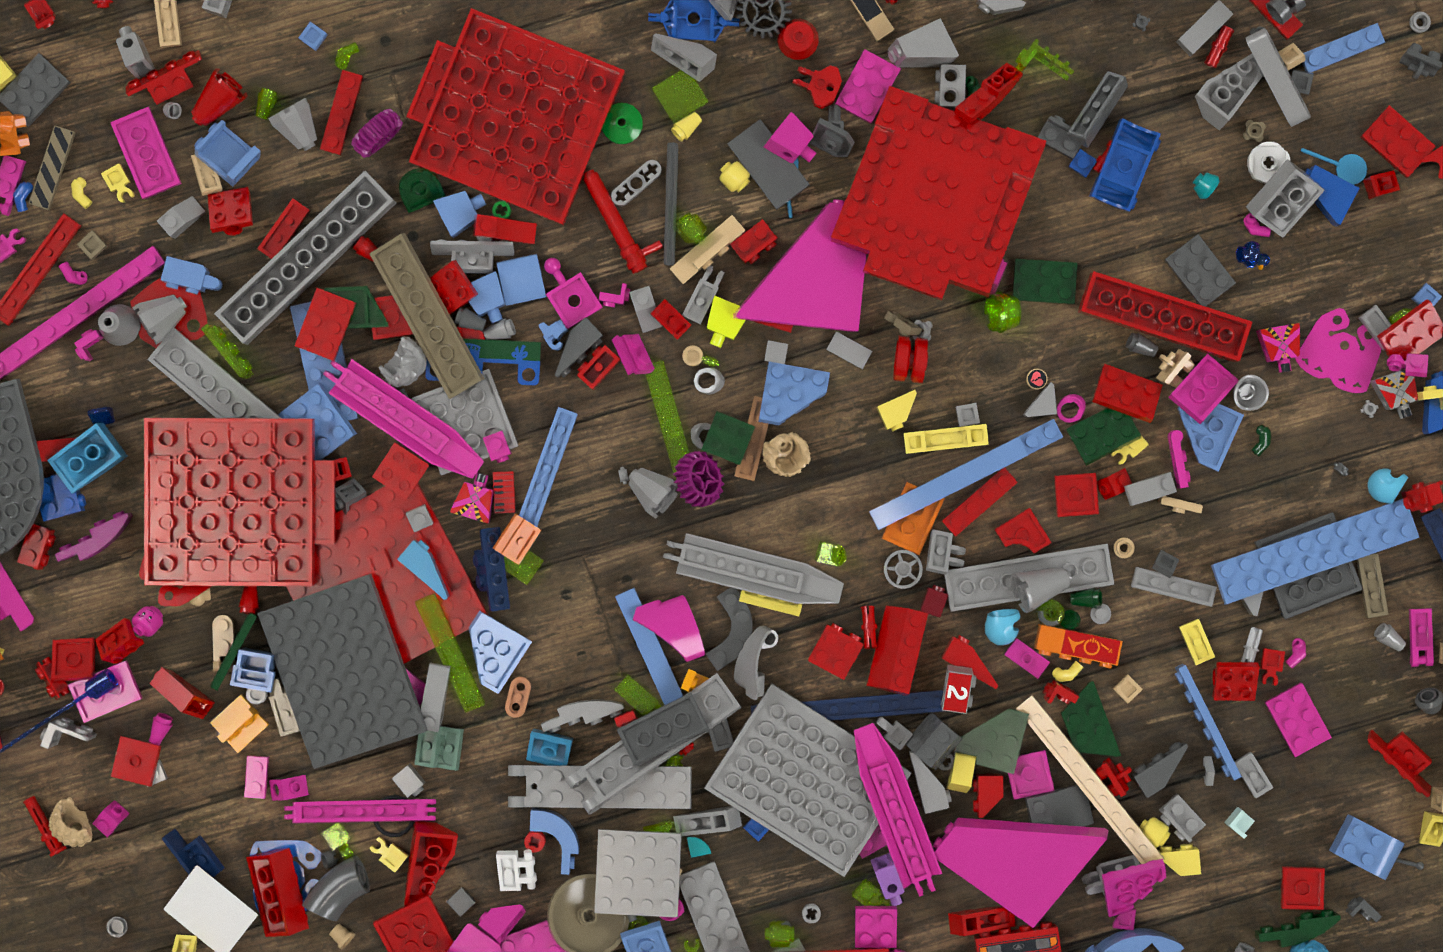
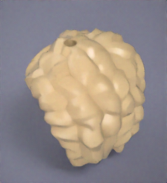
M782 433L770 442L763 444V461L766 463V467L774 474L785 477L794 476L796 473H801V469L806 464H809L811 460L807 442L796 433Z
M71 797L57 802L48 825L52 831L51 835L57 838L59 842H63L64 845L71 847H82L85 843L92 840V828L88 822L89 819L86 812L79 810L74 805Z

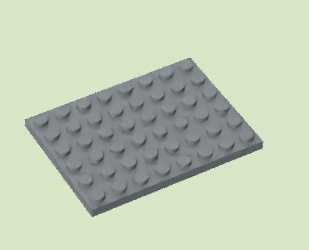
M772 683L704 787V789L845 877L879 824L859 774L854 735ZM901 766L907 780L911 775V771Z

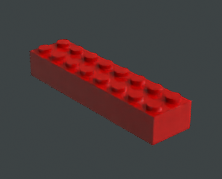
M1095 271L1089 275L1078 313L1232 362H1239L1241 360L1252 325V321Z

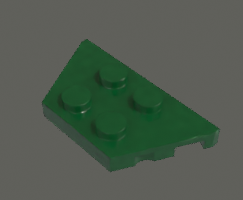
M368 286L325 288L324 291L357 303L347 329L389 327V323Z
M1089 681L1087 686L1078 694L1077 702H1071L1060 712L1071 743L1080 753L1119 757L1121 753L1094 681Z

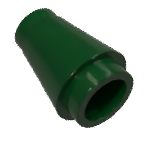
M1091 588L1071 593V605L1097 608V606L1102 605V592L1100 589Z

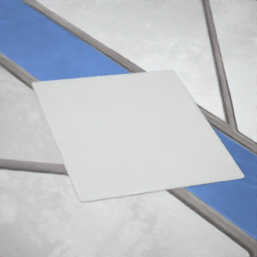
M196 865L164 908L169 915L215 952H230L258 916L256 912L198 865Z

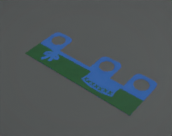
M463 339L481 373H483V362L518 364L519 384L537 385L539 383L541 342ZM427 360L426 378L432 381H439L437 377L431 375V365ZM526 368H531L535 372V378L532 381H525L522 377V372Z

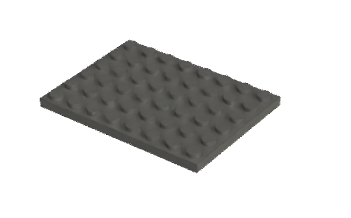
M372 574L258 613L314 769L428 731Z

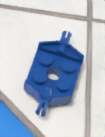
M670 0L661 14L649 13L648 22L663 23L668 36L677 39L704 40L715 43L725 27H739L738 18L725 20L708 0ZM692 13H696L700 17L699 22L696 24L688 21V16Z

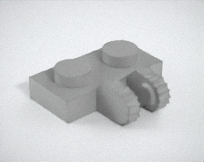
M934 529L931 531L926 571L946 575L949 565L955 567L964 566V560L950 557V553L964 555L966 552L964 547L952 545V533Z

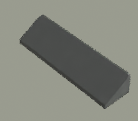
M1107 71L1068 131L1067 135L1087 148L1090 146L1127 89L1126 77Z

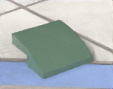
M441 726L439 732L428 730L418 734L414 765L459 770L464 729Z

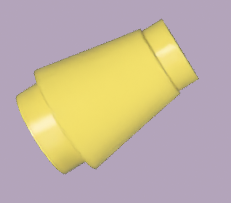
M693 112L674 123L671 131L682 142L690 137L702 122V119L696 112Z

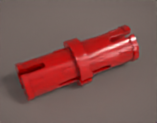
M1222 25L1215 42L1213 41L1211 44L1212 48L1204 61L1205 65L1216 69L1221 56L1228 49V42L1234 33L1232 28Z
M867 606L861 607L863 618L861 630L864 632V648L870 649L869 640H871V647L877 648L875 606H869V614H867Z

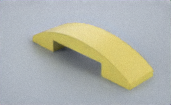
M987 424L904 433L906 454L989 445Z

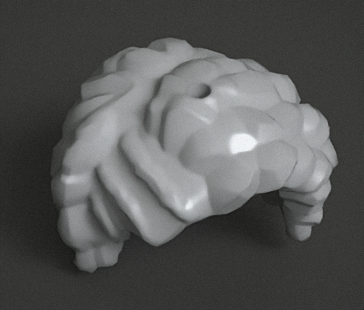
M404 336L401 337L393 358L384 367L382 365L379 366V369L386 382L394 387L408 386L418 380L419 376L425 371L427 360L421 347L410 337Z

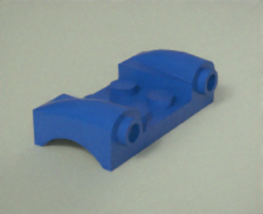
M1123 118L1120 119L1089 197L1125 212L1133 210L1137 202V192L1153 152H1156L1161 140H1159L1161 134L1135 125Z

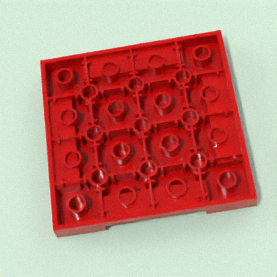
M419 482L408 499H404L384 486L371 495L350 505L346 515L342 510L335 513V544H315V585L284 586L288 589L294 601L372 574L365 556L385 549L393 568L377 575H372L404 664L469 630V626L479 611L489 615ZM425 504L434 523L414 532L406 512ZM413 540L418 542L422 540L430 547L428 551L432 553L450 595L448 599L444 600L397 560Z

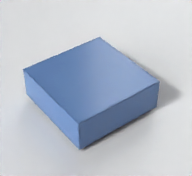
M310 21L299 36V39L317 51L328 34Z
M1425 283L1412 300L1419 305L1427 299L1435 306L1442 296Z

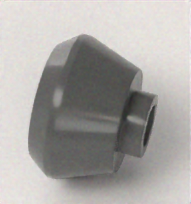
M1425 688L1417 694L1415 703L1424 713L1436 714L1442 708L1443 693L1435 688Z

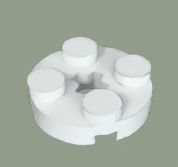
M1264 142L1252 149L1248 156L1247 167L1254 180L1266 184L1287 159L1290 160L1288 152L1278 143ZM1267 157H1270V161H1274V165H1271L1270 169L1263 163Z

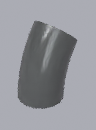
M353 856L333 867L314 885L302 906L321 917L338 921L349 904L370 892L368 875L360 858Z

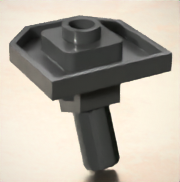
M837 104L829 106L828 121L822 118L819 119L809 144L834 157H848L855 142L850 134L844 130V121H841V108Z

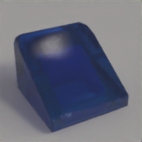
M111 407L92 409L87 412L93 424L104 423L106 425L115 422Z

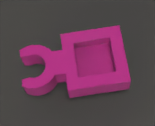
M13 229L8 238L5 234L0 235V263L17 252L14 248L16 244L21 245L26 242L24 237L16 240L15 236L20 232L19 229Z

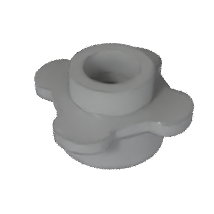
M916 320L914 323L924 329V332L922 333L921 331L919 336L913 335V338H927L929 341L931 339L932 323L930 321L922 322L921 320Z

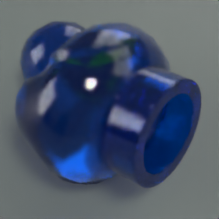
M1249 241L1244 246H1239L1236 250L1237 261L1249 268L1257 265L1258 269L1262 270L1263 267L1269 264L1270 257L1266 253H1260V244L1255 241Z

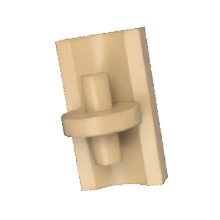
M1178 349L1176 353L1171 351L1167 357L1161 354L1159 359L1163 363L1159 366V369L1162 371L1156 379L1177 388L1183 380L1177 375L1182 369L1188 373L1195 366L1190 359L1191 355L1181 349Z

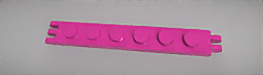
M436 799L293 802V806L284 807V811H292V814L284 815V819H292V823L436 821V816H428V813L436 812V808H428V804H436Z

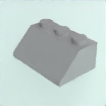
M1287 159L1249 202L1246 208L1256 219L1283 238L1325 190L1302 169Z

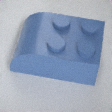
M1348 814L1329 851L1386 880L1405 843Z

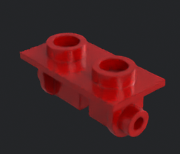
M50 657L42 660L43 665L37 662L35 672L40 680L44 679L47 687L45 689L51 698L54 697L57 701L60 698V693L62 696H65L70 691L66 681L53 682L51 680L52 660Z

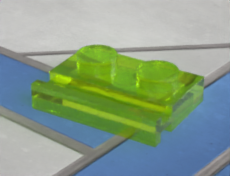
M528 550L519 565L504 556L505 571L526 585L529 584L544 562L542 558Z

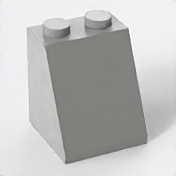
M941 18L897 38L888 48V57L892 63H895L896 67H940L941 64L950 65L959 56Z

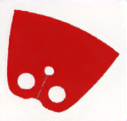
M159 278L130 301L132 308L141 302L175 295L176 298L181 297L187 306L184 309L186 314L174 328L185 335L190 341L198 340L207 332V316L200 291L196 295L186 292L184 287L179 286L178 290L168 288L166 283ZM192 319L200 323V328L197 332H190L187 329V323ZM141 324L138 333L139 338L157 348L160 343L156 345L154 339H151Z

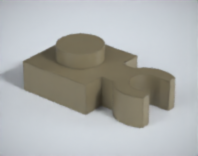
M887 311L884 317L889 322L894 323L893 325L899 328V333L904 336H919L922 331L921 327L909 319L903 318L895 311L893 313Z

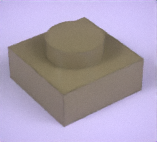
M93 230L77 244L91 260H94L108 247Z

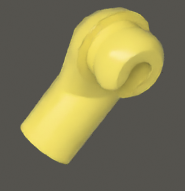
M78 177L71 183L72 196L81 206L87 209L92 204V201L83 191V188L86 187L85 179Z
M1075 661L1069 669L1055 668L1052 675L1059 682L1072 681L1084 667Z

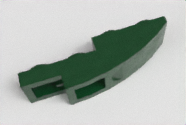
M1332 909L1322 910L1321 914L1314 915L1313 912L1300 913V916L1295 917V925L1293 923H1283L1281 927L1273 928L1271 925L1261 926L1260 930H1255V937L1259 942L1277 940V944L1281 948L1293 946L1323 934L1341 920V917Z

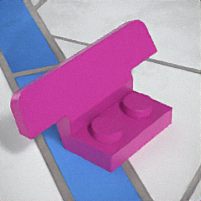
M0 562V621L11 615L19 630L23 631L33 624L34 617Z

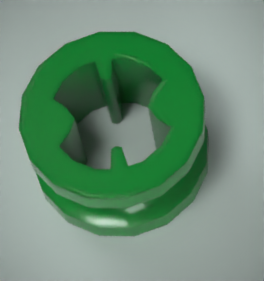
M499 201L492 208L493 215L508 219L511 215V207L508 203ZM500 205L503 208L507 207L508 211H505L506 215L504 216L496 213Z

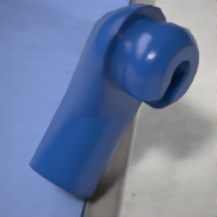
M22 182L13 193L18 212L28 210L25 199L33 191V185L30 182Z

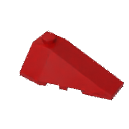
M415 821L404 906L427 894L432 895L441 875L443 876L447 864L455 855L458 839L457 833L436 822Z

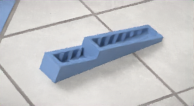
M635 587L616 595L615 598L664 705L683 697L657 635L643 625L633 621L636 607L642 606Z

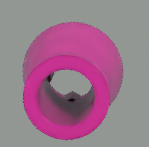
M157 713L153 717L149 742L157 745L161 744L173 726V718L171 716Z

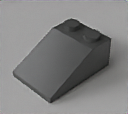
M1077 784L1054 789L1055 791L1024 797L1030 823L1082 827L1094 823L1089 799Z

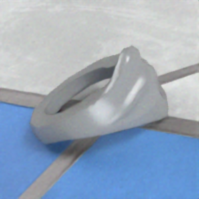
M704 368L696 373L694 384L699 392L710 395L717 393L723 388L725 379L717 369ZM703 373H710L715 376V384L704 389L699 385V378Z
M699 423L691 429V439L697 448L702 449L703 443L699 438L700 432L703 429L709 430L711 424Z

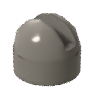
M168 102L163 106V113L166 117L177 119L181 115L182 109L178 103Z

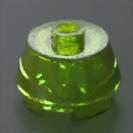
M1002 292L991 294L992 297L986 299L984 314L989 316L990 323L987 324L989 330L1003 333L1017 327L1021 321V305L1018 298Z

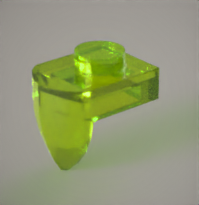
M820 540L815 561L840 567L847 561V554L841 545Z

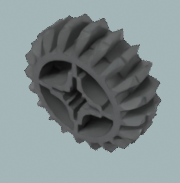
M738 0L743 6H737L736 10L743 13H739L737 18L745 19L740 25H749L745 30L747 33L752 28L754 29V37L760 31L761 38L765 37V32H768V36L771 38L773 37L772 30L776 34H780L778 26L785 28L786 25L783 20L790 22L791 18L785 14L792 13V9L786 8L792 4L791 1L784 2V0H778L781 6V16L779 18L772 10V5L776 0ZM748 2L753 4L752 6L756 9V15L752 20L747 11ZM771 2L767 10L770 13L764 12L759 16L761 10L759 6L765 7V5L767 6ZM764 18L774 22V24L769 26H761L757 23Z

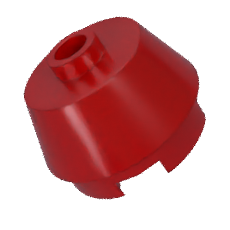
M793 19L790 22H786L785 28H781L780 34H778V46L781 52L794 60L810 57L817 49L819 43L816 28L804 19Z

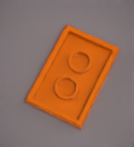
M906 482L901 495L917 488V486ZM944 498L888 525L882 535V539L920 555Z

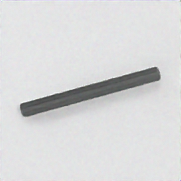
M674 142L667 144L664 265L673 266L675 264L679 145Z

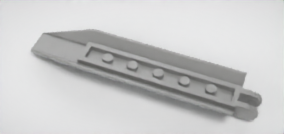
M687 533L683 544L667 541L666 545L669 547L682 549L680 557L671 553H664L663 558L679 562L676 574L795 604L839 603L844 583L806 563Z

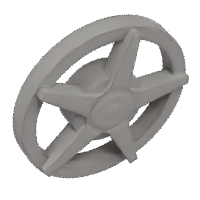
M895 551L885 561V577L894 587L901 589L910 588L922 576V563L919 557L911 551ZM900 553L910 554L915 560L909 563L903 561ZM898 554L899 562L896 566L887 567L890 559ZM916 562L919 564L917 578L911 573V566ZM887 570L896 572L898 575L896 583L889 578ZM907 576L915 580L908 585H899L901 579Z

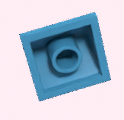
M533 729L530 734L526 760L545 765H567L574 738Z

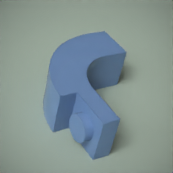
M532 808L530 831L547 832L557 838L562 848L561 874L569 875L571 869L575 867V857H571V854H579L580 852L579 840L575 829L565 817L555 811Z

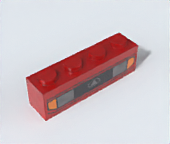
M1050 921L1041 922L1040 926L1034 928L1026 924L1019 926V929L1011 930L1008 927L999 929V932L991 933L988 931L974 935L976 952H1061L1058 927Z

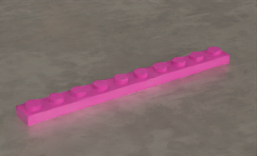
M155 246L143 252L1 352L0 380L164 266L165 260Z

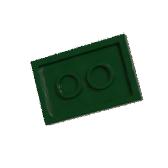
M1015 259L1012 301L1074 305L1078 263Z
M1106 408L1066 429L1086 466L1141 438V434L1131 416L1110 408Z

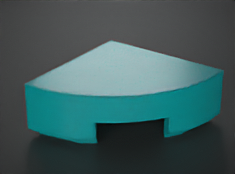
M695 836L687 837L691 858L711 854L710 847L705 841Z

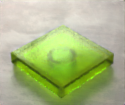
M682 70L652 88L673 124L709 102L696 80Z

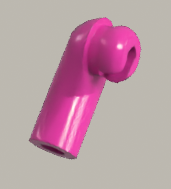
M68 262L59 265L68 283L82 285L87 282L88 276L86 272L73 271Z
M1296 638L1292 642V655L1285 661L1291 669L1306 656L1304 640Z

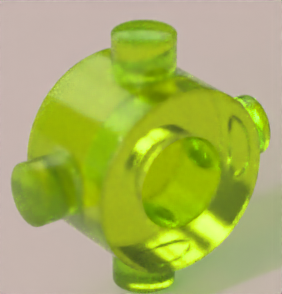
M705 356L701 359L704 361L703 364L712 367L719 365L716 358Z

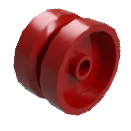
M898 336L893 371L894 381L904 382L907 379L908 369H910L911 382L923 383L928 363L927 338H916L913 350H911L910 337Z

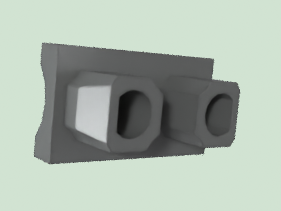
M1412 43L1400 58L1399 63L1408 66L1407 69L1413 71L1412 78L1418 79L1420 75L1434 77L1443 62H1440V53L1430 51L1426 56L1421 54V45Z

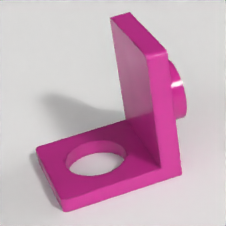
M306 775L269 780L272 801L288 800L309 795ZM276 785L278 786V789H279V795H277V793H276V791H275V786H276Z

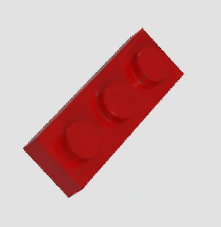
M292 198L257 249L272 259L289 243L310 213V210Z

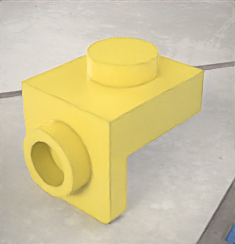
M1436 386L1423 387V392H1417L1418 400L1439 398L1440 408L1443 410V389H1437Z

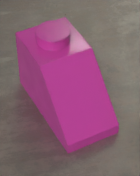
M522 905L491 908L489 912L486 911L482 914L478 926L489 937L501 944L526 911Z

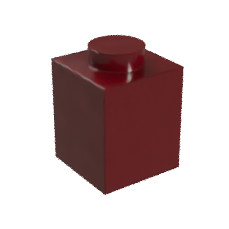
M933 585L932 588L927 587L919 610L940 618L948 594L944 593L945 589Z

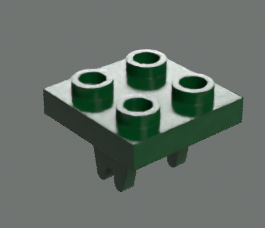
M717 411L701 450L740 465L755 426Z

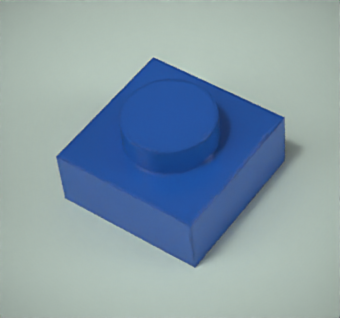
M1079 149L1068 167L1086 178L1097 162V159Z

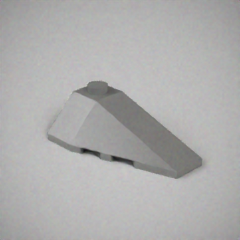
M1253 54L1222 71L1214 78L1212 77L1207 80L1195 95L1203 118L1218 130L1231 119L1263 77V73Z

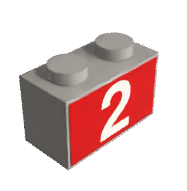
M947 665L941 701L942 711L967 714L968 707H972L973 695H970L971 688H975L976 676L973 675L972 668Z

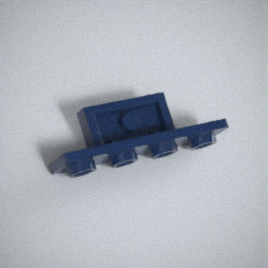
M500 527L480 529L482 550H475V555L473 556V563L477 570L476 585L479 588V592L487 591L490 611L510 609L504 555L493 549L501 536Z
M176 829L162 837L166 846L188 875H190L196 865L211 877L225 869L201 835L188 845Z

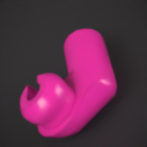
M1251 213L1246 215L1244 225L1251 235L1270 237L1271 229L1269 227L1260 226L1257 219Z

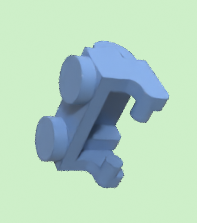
M559 320L550 326L544 322L539 324V328L543 332V337L549 347L555 351L560 350L563 347V343L558 342L557 345H554L553 342L556 339L559 341L568 332L564 323Z

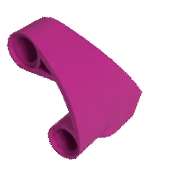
M684 595L664 602L656 600L636 607L633 621L643 625L665 640L682 655L686 662L705 655L696 621Z

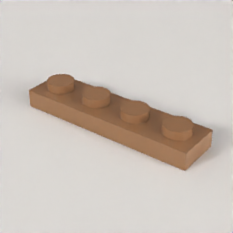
M754 396L748 424L755 426L742 462L740 465L737 464L734 475L755 481L769 425L768 423L758 422L762 398Z

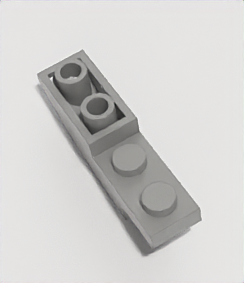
M603 699L577 701L558 707L557 711L560 716L542 722L541 726L544 732L549 730L550 733L561 729L560 725L568 723L570 726L580 722V717H583L585 724L591 723L592 726L602 722V717L610 715V718L621 714V710L625 706L621 702Z

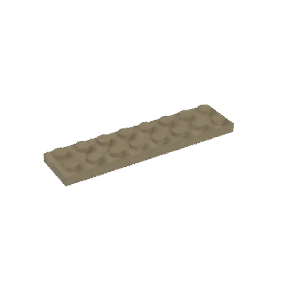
M406 234L398 235L371 252L370 256L448 398H454L484 380V376Z

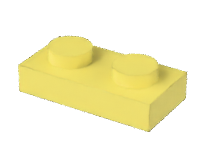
M1199 619L1179 626L1195 665L1215 658Z

